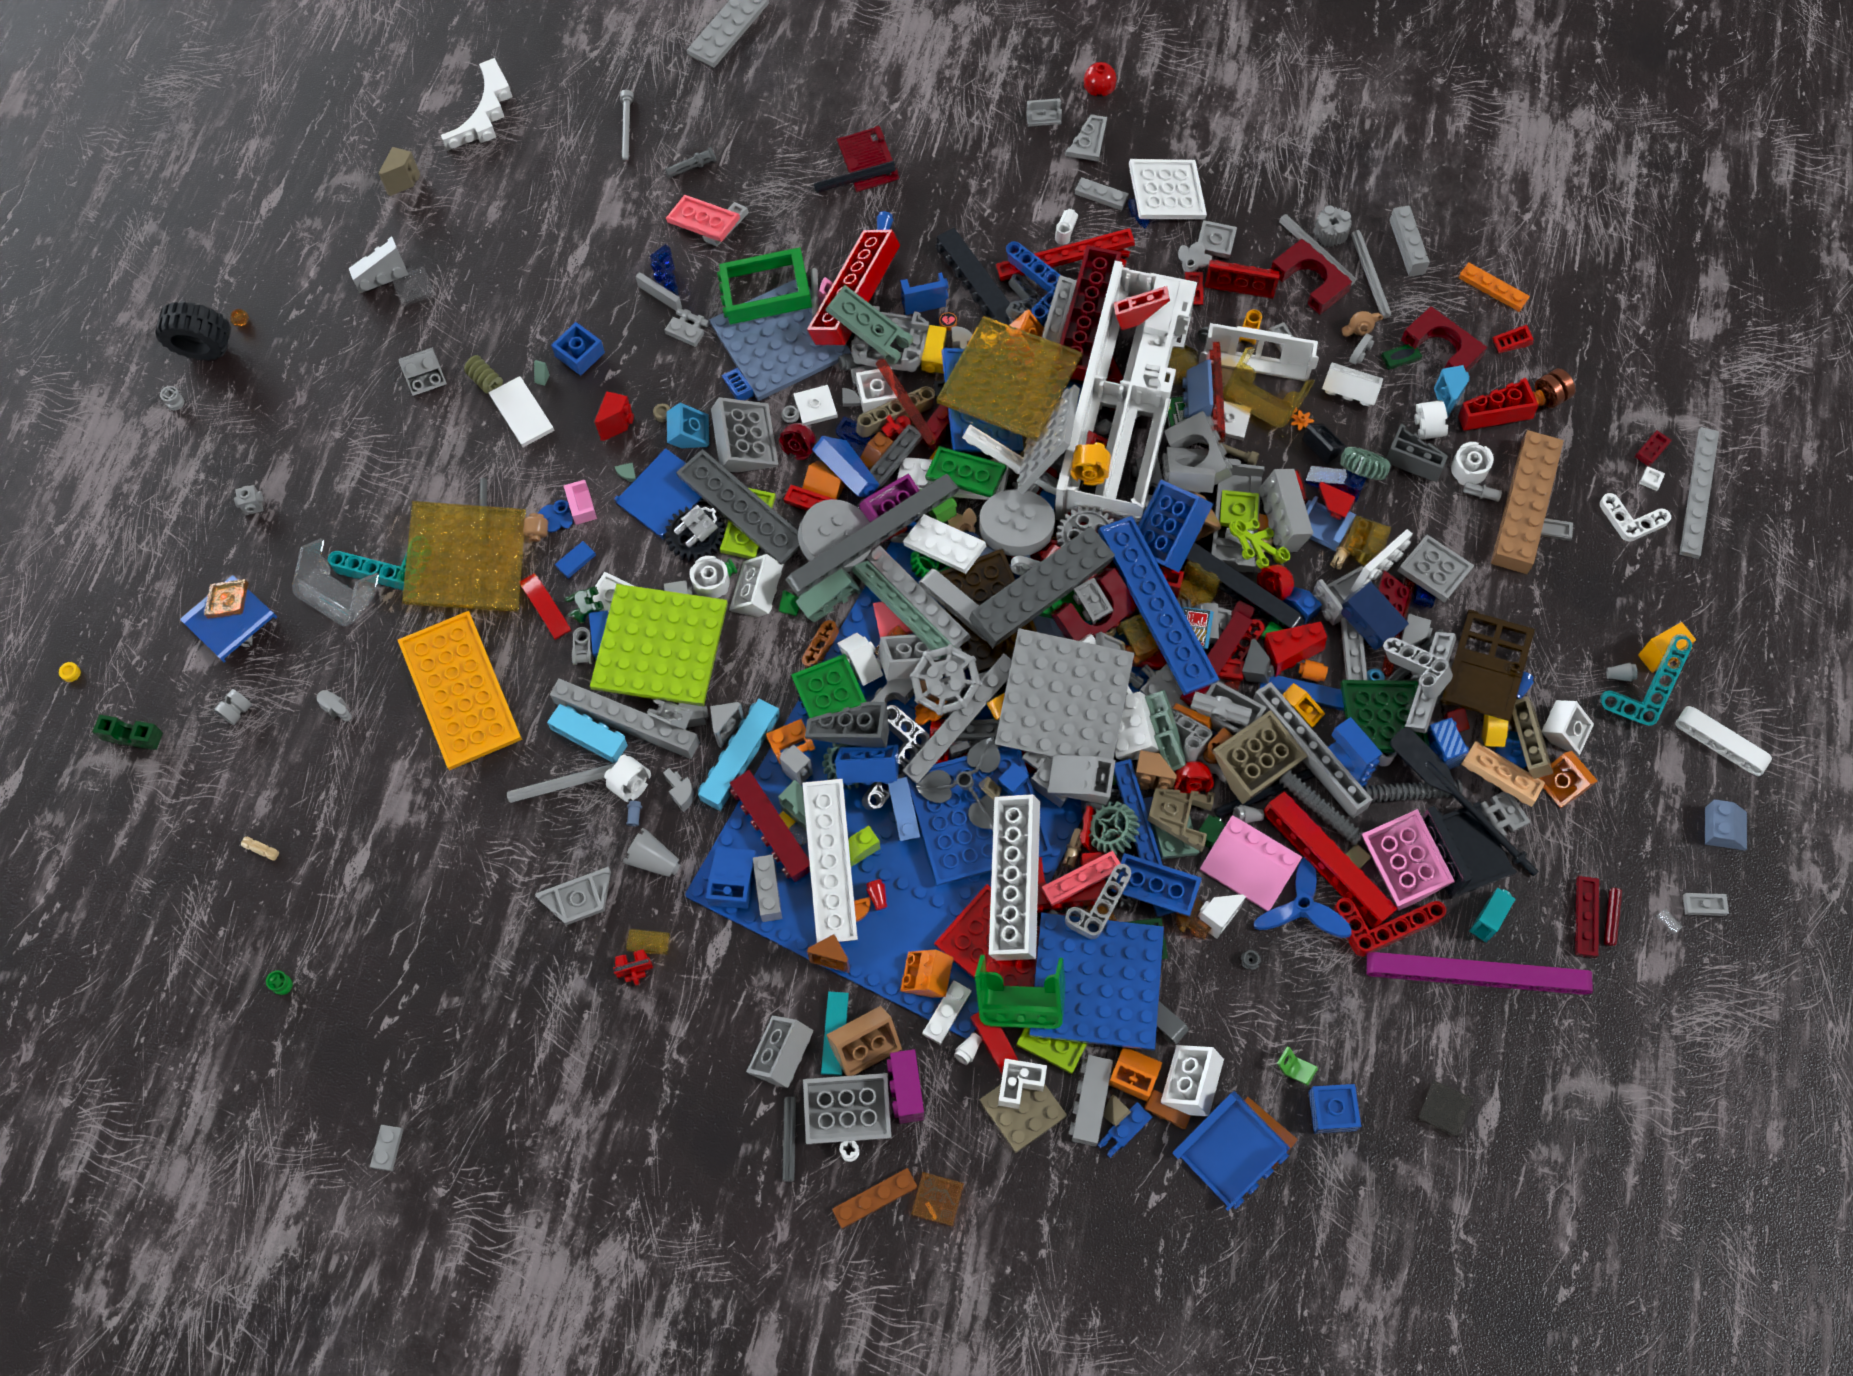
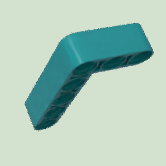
M418 536L411 541L401 566L341 551L330 553L328 563L337 574L404 591H414L419 585L431 557L432 549L424 537Z
M1684 634L1673 636L1643 702L1609 690L1605 691L1600 697L1603 707L1608 711L1644 725H1654L1658 721L1691 651V640ZM1679 640H1686L1687 643L1684 648L1676 647V643ZM1670 658H1678L1677 665H1668ZM1662 676H1670L1668 683L1661 684L1659 682ZM1655 693L1662 695L1658 702L1651 701V697ZM1613 696L1616 698L1614 704H1605L1607 697ZM1633 704V711L1625 712V705ZM1646 711H1652L1653 717L1647 720L1643 718V714Z

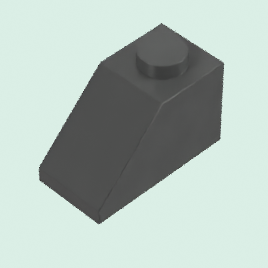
M1252 639L1242 670L1246 681L1268 684L1270 677L1274 675V666H1272L1270 658L1257 640Z

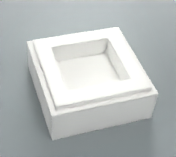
M1647 466L1639 484L1657 491L1665 473Z

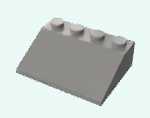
M719 397L711 408L719 464L729 472H744L777 467L778 458L769 404Z
M887 1073L803 1079L806 1144L891 1138Z

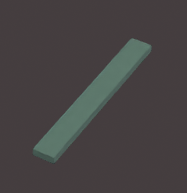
M869 561L862 562L852 568V572L931 651L951 644ZM946 654V655H943V656H939L938 658H939L940 660L943 659V658H946V657H947V654Z

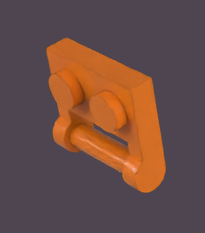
M802 719L766 734L779 765L781 764L780 750L804 740V744L797 746L802 753L815 749L813 741L805 738L806 728Z

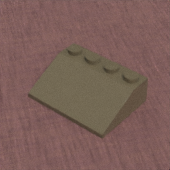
M1271 710L1213 749V753L1230 789L1242 804L1280 779L1287 771L1297 767L1308 757Z

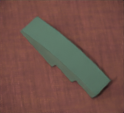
M1165 690L1145 696L1151 713L1149 717L1156 733L1154 738L1160 754L1174 771L1185 766L1186 762L1174 716Z

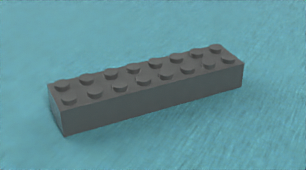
M1090 526L974 609L970 614L969 620L993 649L1017 632L1019 628L1021 629L1072 592L1074 588L1083 584L1108 566L1115 554Z

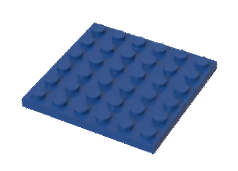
M1004 746L998 747L1000 764L997 769L990 773H984L979 769L977 773L972 775L974 779L972 788L980 800L987 794L980 788L979 783L987 776L997 784L1001 775L1013 763H1016L1018 766L1022 765L1027 770L1025 761L1022 760L1021 750ZM967 756L935 764L927 774L934 770H943L950 775L951 784H953L960 772L972 771L975 767H971L967 762ZM905 775L908 780L913 805L936 885L940 886L991 872L993 830L979 828L970 821L968 816L969 808L973 803H977L971 792L963 790L959 785H956L954 788H950L952 797L948 801L935 803L923 797L916 788L917 784ZM1030 778L1014 796L1032 794L1035 796ZM1002 789L999 797L1009 796ZM1040 814L1039 857H1046L1052 855V849Z
M1041 913L1034 987H1044L1046 977L1056 974L1058 960L1063 958L1065 973L1064 1017L1059 1028H1030L1029 1036L1154 1051L1164 927L1108 920L1098 938L1088 939L1066 926V915ZM1069 916L1070 921L1074 923L1080 921L1079 917ZM1095 924L1087 926L1090 932L1098 931V927Z

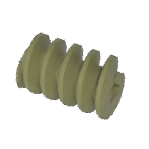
M479 355L472 356L464 366L465 374L483 392L489 394L488 392L502 386L503 379Z

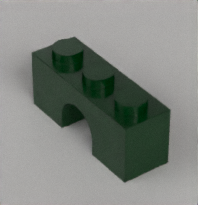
M100 714L92 731L102 741L157 750L163 732L155 724L136 721L134 725L122 722L117 717Z

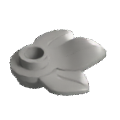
M1196 242L1190 248L1182 245L1178 252V257L1182 261V268L1185 272H1196L1199 268L1208 266L1209 261L1212 260L1211 255L1205 254L1203 242Z

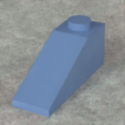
M907 777L899 778L897 781L889 783L888 787L898 837L900 841L920 837Z

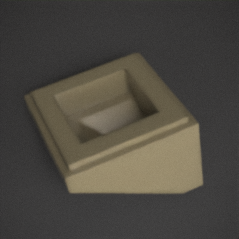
M988 776L979 783L980 788L993 800H995V797L1000 796L1002 788Z
M1112 1095L1105 1108L1103 1117L1114 1126H1117L1131 1112L1116 1096Z

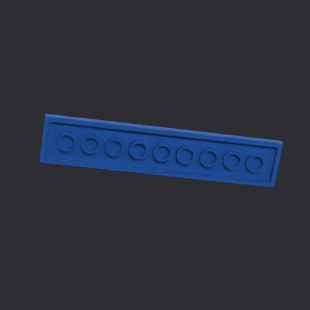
M1133 516L1099 527L1098 533L1115 554L1113 562L1129 589L1183 695L1185 696L1217 683L1220 679Z

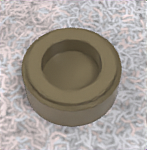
M667 404L656 405L653 409L654 418L658 422H666L667 411L670 410V407Z

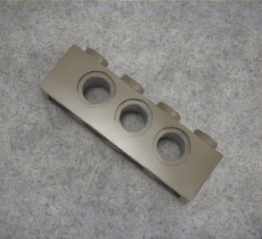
M1529 696L1517 699L1512 715L1528 770L1534 779L1553 774L1534 705Z

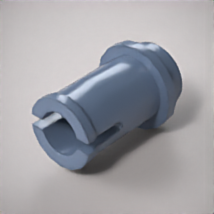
M629 801V804H627L628 816L626 825L636 827L639 826L640 810L642 809L641 802Z

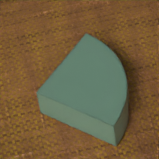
M633 463L615 466L618 476L630 482L636 480Z

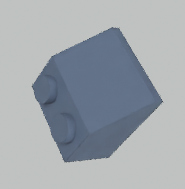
M1713 800L1705 807V845L1746 851L1747 812L1734 802Z

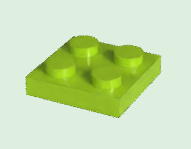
M1222 490L1219 520L1221 526L1229 527L1233 520H1242L1244 522H1248L1252 518L1258 520L1259 493Z

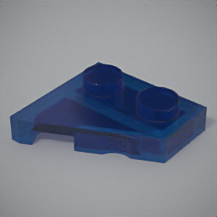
M844 416L836 428V435L842 440H847L860 458L866 445L876 433L869 437L859 436L856 432L857 422Z

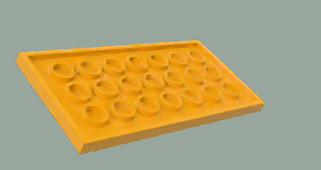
M469 611L398 639L449 771L522 740Z

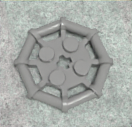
M953 644L928 652L924 651L922 658L909 676L912 680L916 697L915 702L924 705L940 716L944 713L968 708V704L975 692L982 685L977 671L976 658L955 648ZM947 654L946 660L934 662L932 659ZM954 655L965 662L959 665L952 661V657ZM929 661L931 667L928 668L927 674L920 675ZM968 667L972 680H966L964 670ZM944 676L951 677L947 685L941 682ZM920 680L926 681L927 691L922 693ZM966 685L970 686L962 699L960 694L963 687L965 688ZM931 695L935 696L940 700L939 704L927 698ZM955 698L959 700L958 702L945 705V701Z

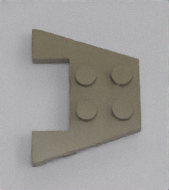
M1155 788L1147 821L1202 852L1207 834L1187 828L1191 805L1211 811L1215 793L1208 792L1207 795L1199 794L1198 791L1180 793V790Z

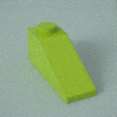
M869 825L848 839L851 867L880 849V841Z

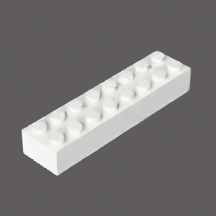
M1033 794L995 797L989 955L996 961L1036 959L1040 801Z

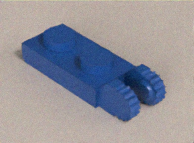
M1138 1102L1130 1109L1131 1113L1117 1126H1113L1108 1131V1134L1098 1143V1146L1102 1148L1111 1138L1117 1142L1108 1151L1107 1155L1110 1158L1121 1147L1123 1148L1152 1119V1116Z

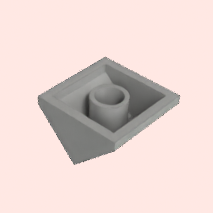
M738 702L710 706L713 732L720 748L739 727L742 719H745L741 704Z

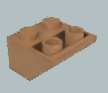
M1140 750L1135 770L1139 788L1141 790H1155V788L1173 789L1176 774L1159 753Z

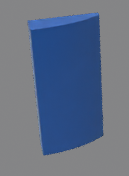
M1126 853L1123 854L1120 864H1125L1131 869V877L1122 895L1190 917L1201 884V877ZM1121 872L1118 875L1116 881L1118 884L1125 873Z

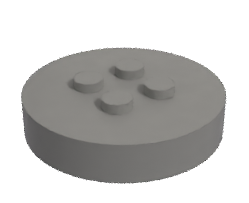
M1017 489L1002 491L990 497L982 506L979 522L980 534L986 544L995 551L1003 549L1004 554L1009 556L1031 555L1042 550L1052 539L1055 515L1050 504L1033 492L1026 491L1024 494H1021Z
M834 499L821 501L813 505L806 512L798 530L800 548L805 557L811 561L870 522L860 509L848 502ZM871 550L864 553L851 563L847 564L842 569L846 572L852 571V568L855 565H858L865 561L866 557L868 556Z

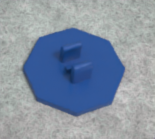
M1508 731L1505 747H1495V753L1523 769L1527 764L1518 732Z

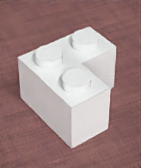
M855 633L837 643L842 655H846L858 682L863 686L883 676L881 671L883 668L879 658H876L874 652H876L875 647L871 641L868 642L865 636L862 637L860 634Z
M1005 1059L998 1106L1019 1109L1022 1088L1043 1091L1047 1065Z

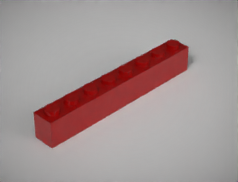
M1283 792L1268 803L1263 810L1268 820L1343 898H1349L1353 901L1361 917L1373 929L1380 926L1398 909L1290 796Z

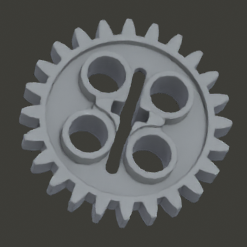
M1088 506L1085 507V511L1078 507L1077 513L1071 510V516L1065 514V520L1061 519V526H1057V544L1062 547L1071 541V537L1078 536L1090 526L1095 531H1098L1099 527L1113 523L1114 519H1109L1108 513L1103 515L1102 509L1096 512V507H1093L1091 511H1089ZM1086 522L1087 525H1080V523Z

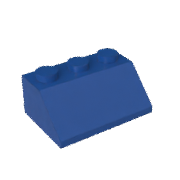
M887 745V748L840 747L835 760L837 779H843V785H853L854 783L869 785L874 782L889 784L897 781L899 774L898 745Z

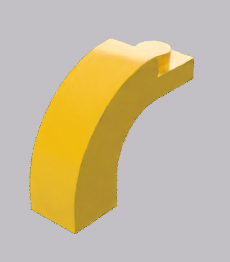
M1484 714L1481 738L1485 746L1505 747L1508 721Z

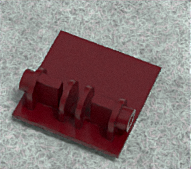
M1384 570L1378 590L1403 616L1410 589Z

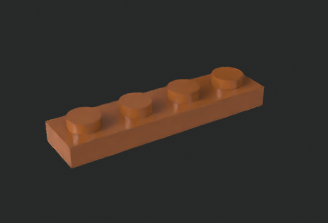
M906 1168L834 1207L832 1210L841 1228L844 1229L918 1187L909 1169Z

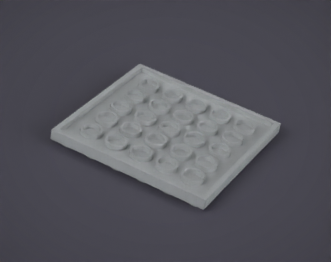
M1019 628L994 745L1051 757L1054 755L1097 756L1113 760L1134 653Z

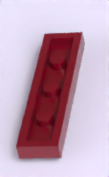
M1578 876L1576 878L1575 955L1597 958L1599 949V878Z

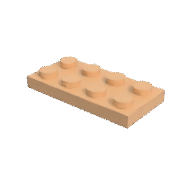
M1475 741L1461 764L1469 771L1475 772L1487 782L1493 783L1505 793L1513 795L1520 802L1531 807L1536 802L1545 784L1544 781L1539 778L1534 779L1529 772Z

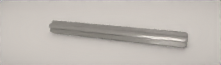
M1287 214L1280 218L1279 222L1298 240L1303 239L1310 243L1317 252L1324 255L1331 264H1334L1338 270L1347 275L1352 281V285L1355 283L1356 278Z
M1356 230L1351 234L1379 312L1383 319L1391 316L1390 308L1362 233Z
M616 763L508 791V801L512 803L602 779L606 771L610 768L612 769Z

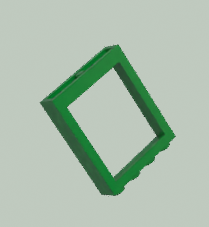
M801 247L719 264L720 271L717 272L719 282H722L719 284L720 292L724 294L721 295L722 305L725 306L723 307L724 317L728 318L730 325L812 308ZM789 265L794 266L798 292L737 305L732 304L728 278Z

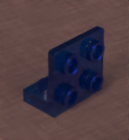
M665 244L650 255V266L654 272V279L658 283L661 282L664 288L678 296L676 279L672 273L675 267L671 249Z

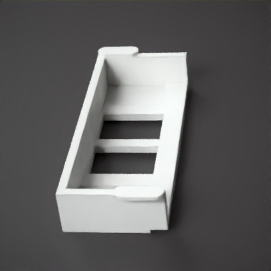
M1210 323L1204 352L1200 353L1199 364L1206 360H1211V365L1308 382L1311 370L1316 368L1319 357L1316 356L1318 341L1295 338L1283 333ZM1239 337L1259 340L1255 355L1236 352ZM1265 341L1284 344L1280 359L1261 356Z

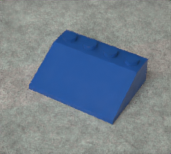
M1160 480L1138 524L1139 530L1158 563L1179 573L1213 504L1200 496Z

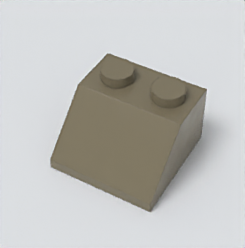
M392 147L379 171V176L387 194L392 196L413 187L420 177V172L411 151Z

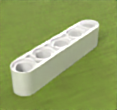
M1685 707L1675 723L1680 730L1753 775H1763L1772 760V757L1766 751L1694 707Z

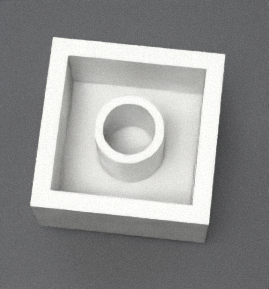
M891 367L856 373V384L863 413L898 398Z

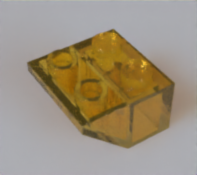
M1355 516L1344 548L1358 563L1367 565L1384 550L1392 527Z

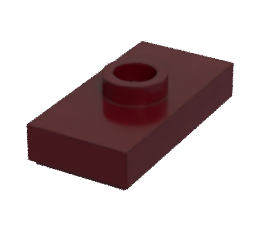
M1656 430L1634 457L1650 467L1672 440Z

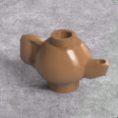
M1357 312L1350 319V323L1342 328L1343 336L1348 337L1353 333L1358 336H1365L1366 333L1372 332L1375 322L1382 320L1383 316L1380 313Z

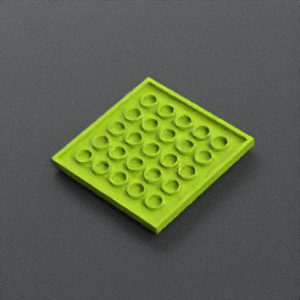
M616 584L590 688L598 691L704 706L728 605L727 600Z

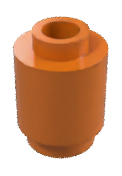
M1305 659L1304 663H1300L1298 673L1304 679L1316 682L1325 681L1328 666Z

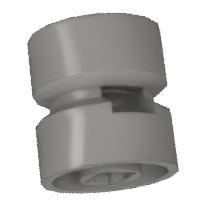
M231 689L225 696V702L221 701L213 710L227 722L235 725L241 718L240 713H245L252 703L239 692Z

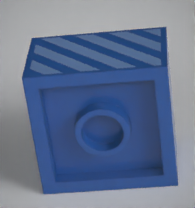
M1452 717L1431 724L1427 729L1430 749L1449 769L1460 766L1469 753V747H1466L1456 727L1457 723L1453 721Z
M1355 1084L1313 1086L1308 1091L1314 1134L1357 1131L1361 1127Z

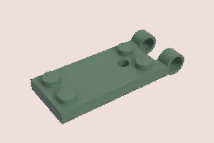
M846 285L843 286L825 309L826 312L881 353L885 361L890 365H895L901 358L900 352L890 346L893 340L897 339V344L901 348H908L913 342V337L910 333L905 332Z

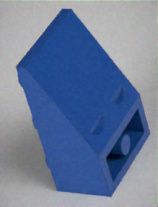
M716 847L706 893L708 905L749 909L754 872L753 858L756 857V850Z

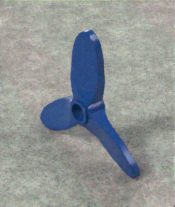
M1305 857L1301 860L1296 873L1297 897L1295 900L1269 910L1254 922L1255 929L1268 930L1303 917L1307 918L1319 929L1336 937L1347 938L1351 936V927L1342 916L1329 907L1314 902L1317 883L1316 869ZM1306 904L1308 907L1302 908L1300 905Z

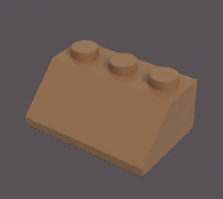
M881 1006L827 1034L831 1049L846 1076H854L889 1057L890 1053L902 1050L892 1018Z

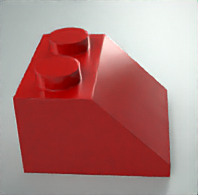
M606 392L595 419V424L602 441L626 431L629 424H632L634 414L631 411V404H629L627 396Z

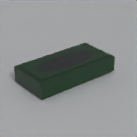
M1407 344L1383 352L1381 357L1390 370L1421 360L1422 354L1418 347L1414 349Z

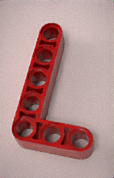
M1349 898L1338 900L1333 911L1342 916L1349 924H1355L1358 927L1357 931L1351 929V936L1346 939L1355 954L1364 957L1367 956V953L1376 952L1438 923L1445 916L1446 907L1440 901H1433L1372 930L1368 929L1355 904ZM1339 906L1346 907L1348 909V913L1342 912ZM1431 909H1435L1439 916L1433 915ZM1413 917L1419 918L1421 924L1415 923ZM1395 925L1401 926L1404 932L1397 931ZM1377 934H1383L1386 940H1380ZM1359 942H1365L1368 945V949L1362 948Z

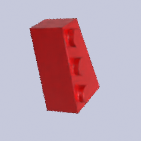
M1321 622L1266 633L1264 649L1270 658L1272 666H1274L1275 676L1280 675L1287 668L1291 669L1303 659H1309L1323 651L1327 635Z

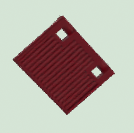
M880 126L836 139L849 173L893 161ZM876 134L878 140L873 141L871 135ZM897 168L889 176L882 174L854 182L853 185L856 192L899 180Z

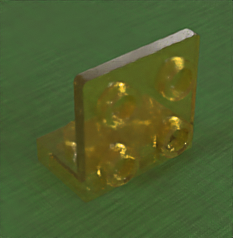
M1188 560L1184 570L1179 597L1184 600L1190 599L1193 606L1211 603L1216 597L1220 579L1216 574L1204 570L1198 563Z
M1141 613L1121 622L1116 628L1119 635L1125 633L1137 657L1159 648Z

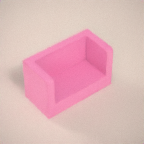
M581 480L564 485L575 524L578 525L597 519L586 481Z

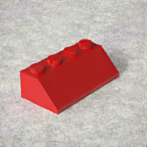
M1210 260L1205 287L1274 299L1280 274L1279 271Z

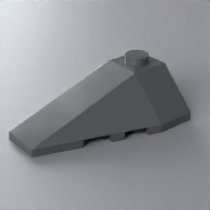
M864 702L860 703L861 706L847 707L837 713H827L807 720L805 738L861 747L887 748L889 734L887 703Z

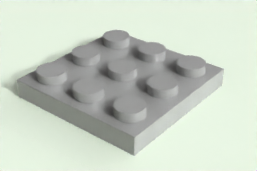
M1426 535L1397 571L1445 603L1470 573L1474 565L1429 535Z

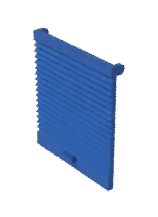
M665 448L620 496H616L614 500L616 504L662 539H665V533L667 532L665 526H670L668 520H674L672 514L678 516V510L680 509L682 512H685L686 506L691 510L692 506L697 505L702 497L676 474L686 463Z
M232 575L180 618V620L223 662H226L224 659L269 620L273 617L276 619L277 616Z

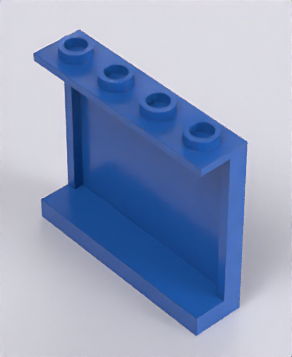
M1233 1091L1173 1151V1154L1177 1159L1182 1158L1228 1206L1226 1208L1228 1211L1231 1207L1236 1210L1245 1201L1242 1196L1246 1192L1251 1195L1259 1187L1256 1182L1261 1177L1266 1180L1274 1172L1271 1167L1276 1162L1281 1165L1289 1157L1286 1152L1290 1147Z

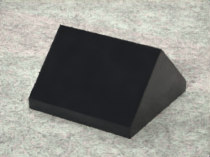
M1323 423L1307 425L1302 440L1326 464L1343 453L1345 448H1347Z

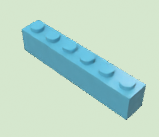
M758 699L756 703L750 706L747 718L742 719L736 735L733 734L731 736L726 751L723 750L718 758L719 762L710 769L708 779L698 789L700 801L721 811L732 794L730 790L733 788L730 782L745 773L767 738L766 734L772 730L780 717L777 707L761 699Z

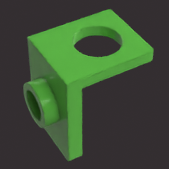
M1288 1046L1277 1062L1285 1076L1307 1086L1318 1070L1317 1066L1297 1058ZM1289 1055V1059L1287 1063L1284 1065V1061L1286 1057Z

